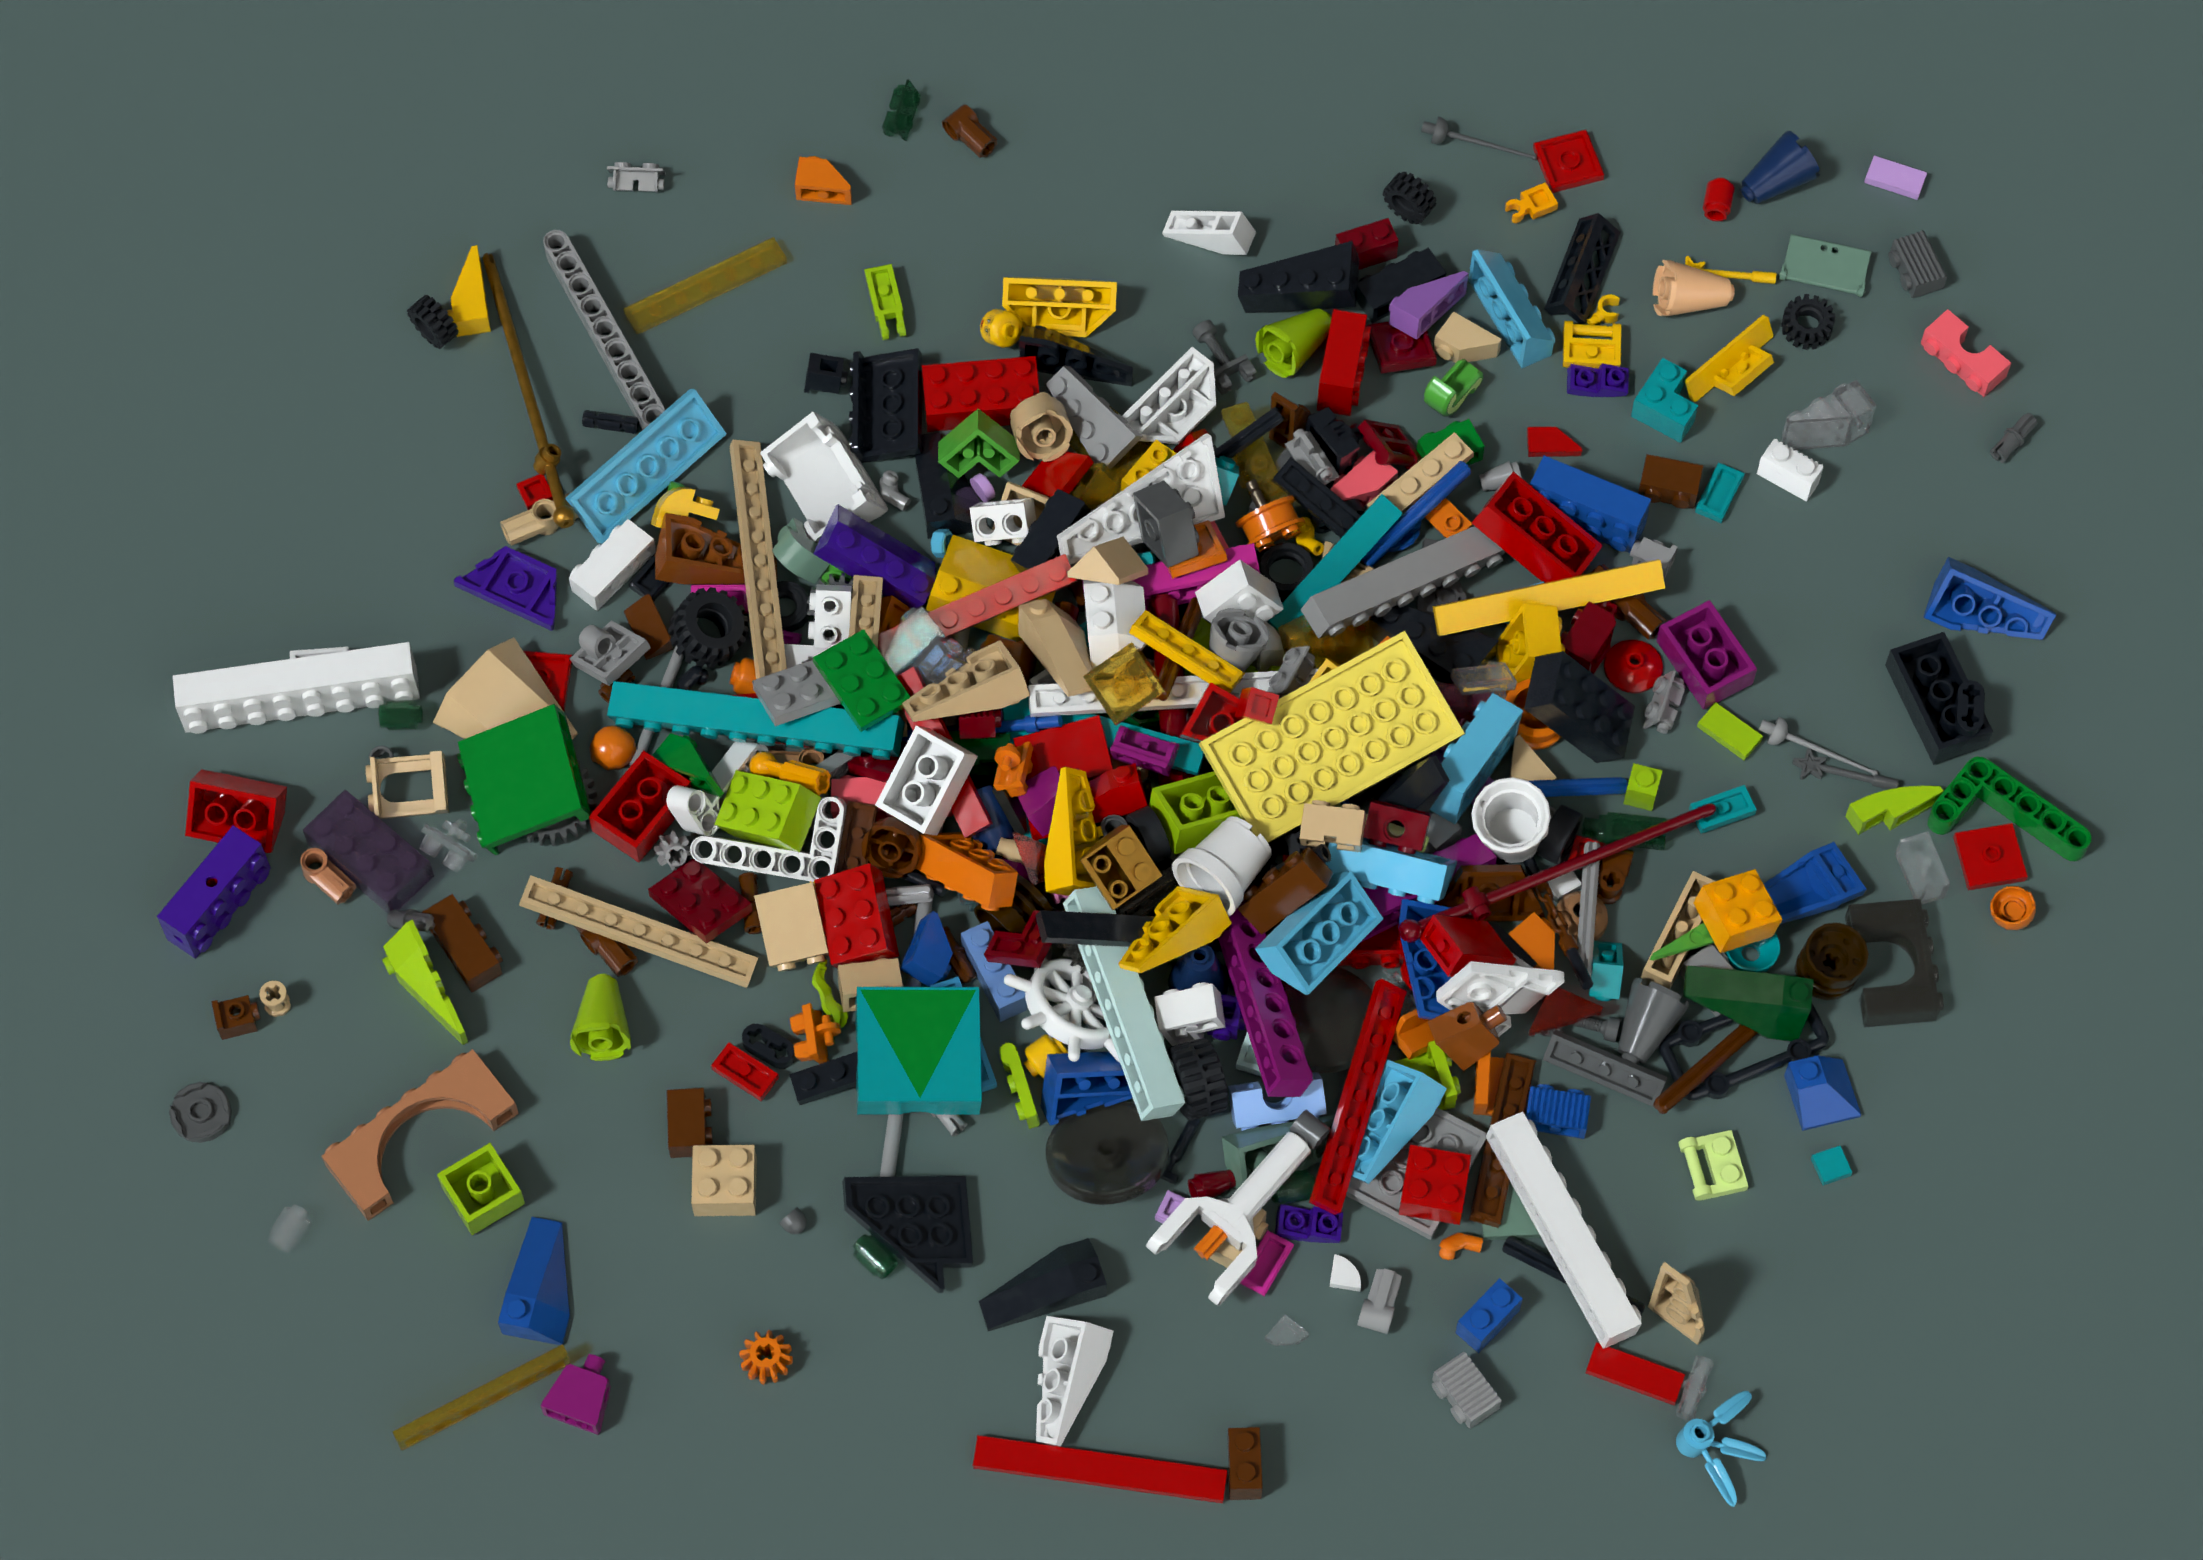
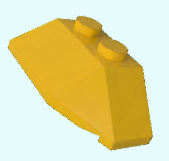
M1003 277L1002 306L1007 311L1018 316L1023 328L1025 326H1043L1067 337H1087L1116 311L1117 282L1090 279Z

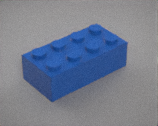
M1545 455L1543 456L1530 485L1593 538L1609 544L1617 551L1630 553L1636 540H1639L1645 528L1651 499Z

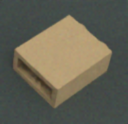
M810 882L754 895L770 967H777L778 972L795 969V963L806 960L808 965L825 962L824 956H828L829 952L815 883Z

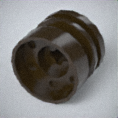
M1018 874L1012 907H1000L998 911H988L981 908V904H978L974 908V914L980 924L988 921L994 933L995 931L1022 934L1033 910L1053 911L1043 894L1032 883Z
M1837 922L1823 924L1812 932L1797 956L1795 964L1796 977L1814 979L1812 996L1815 998L1833 1000L1843 997L1850 992L1867 965L1869 953L1865 940L1859 932L1848 925Z

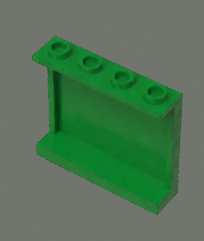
M555 704L458 741L460 753L457 754V758L461 768L465 770L467 779H464V786L472 798L473 805L470 806V810L474 820L478 822L480 831L477 832V838L482 848H487L494 855H498L497 846L573 816L577 817L581 822L589 819L591 810L566 715Z

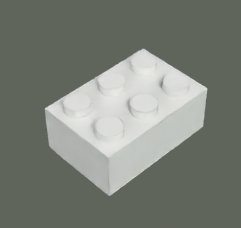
M916 726L875 806L923 834L937 836L978 756L930 728Z

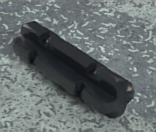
M590 410L584 411L582 416L584 427L594 428L598 426V429L618 432L624 429L625 433L632 434L638 430V418L634 416L623 418V415L605 412L596 414V411Z

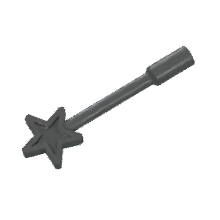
M1807 748L1805 758H1794L1792 762L1793 765L1802 769L1801 780L1810 774L1821 779L1822 772L1868 782L1872 786L1889 790L1898 787L1899 780L1880 775L1870 776L1824 765L1826 757H1814L1810 748Z

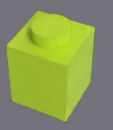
M1633 763L1623 804L1652 811L1663 770Z

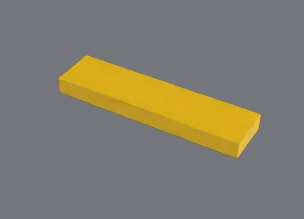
M1146 610L1129 631L1131 635L1207 683L1211 682L1229 693H1232L1245 674Z

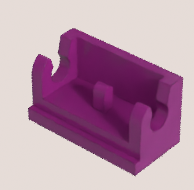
M1120 725L1110 752L1113 759L1128 764L1136 763L1140 768L1169 777L1180 745L1172 741L1167 742Z

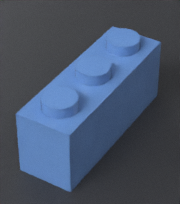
M986 921L960 933L961 947H964L965 955L975 970L976 977L999 1021L1002 1022L1026 1011L1025 992L1007 986L1004 983V977L1007 974L1015 975L1011 965L988 962L984 956L994 935L989 922Z

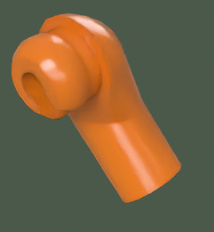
M1461 1232L1455 1233L1440 1242L1439 1256L1445 1260H1453L1456 1251L1461 1249L1480 1253L1484 1238Z

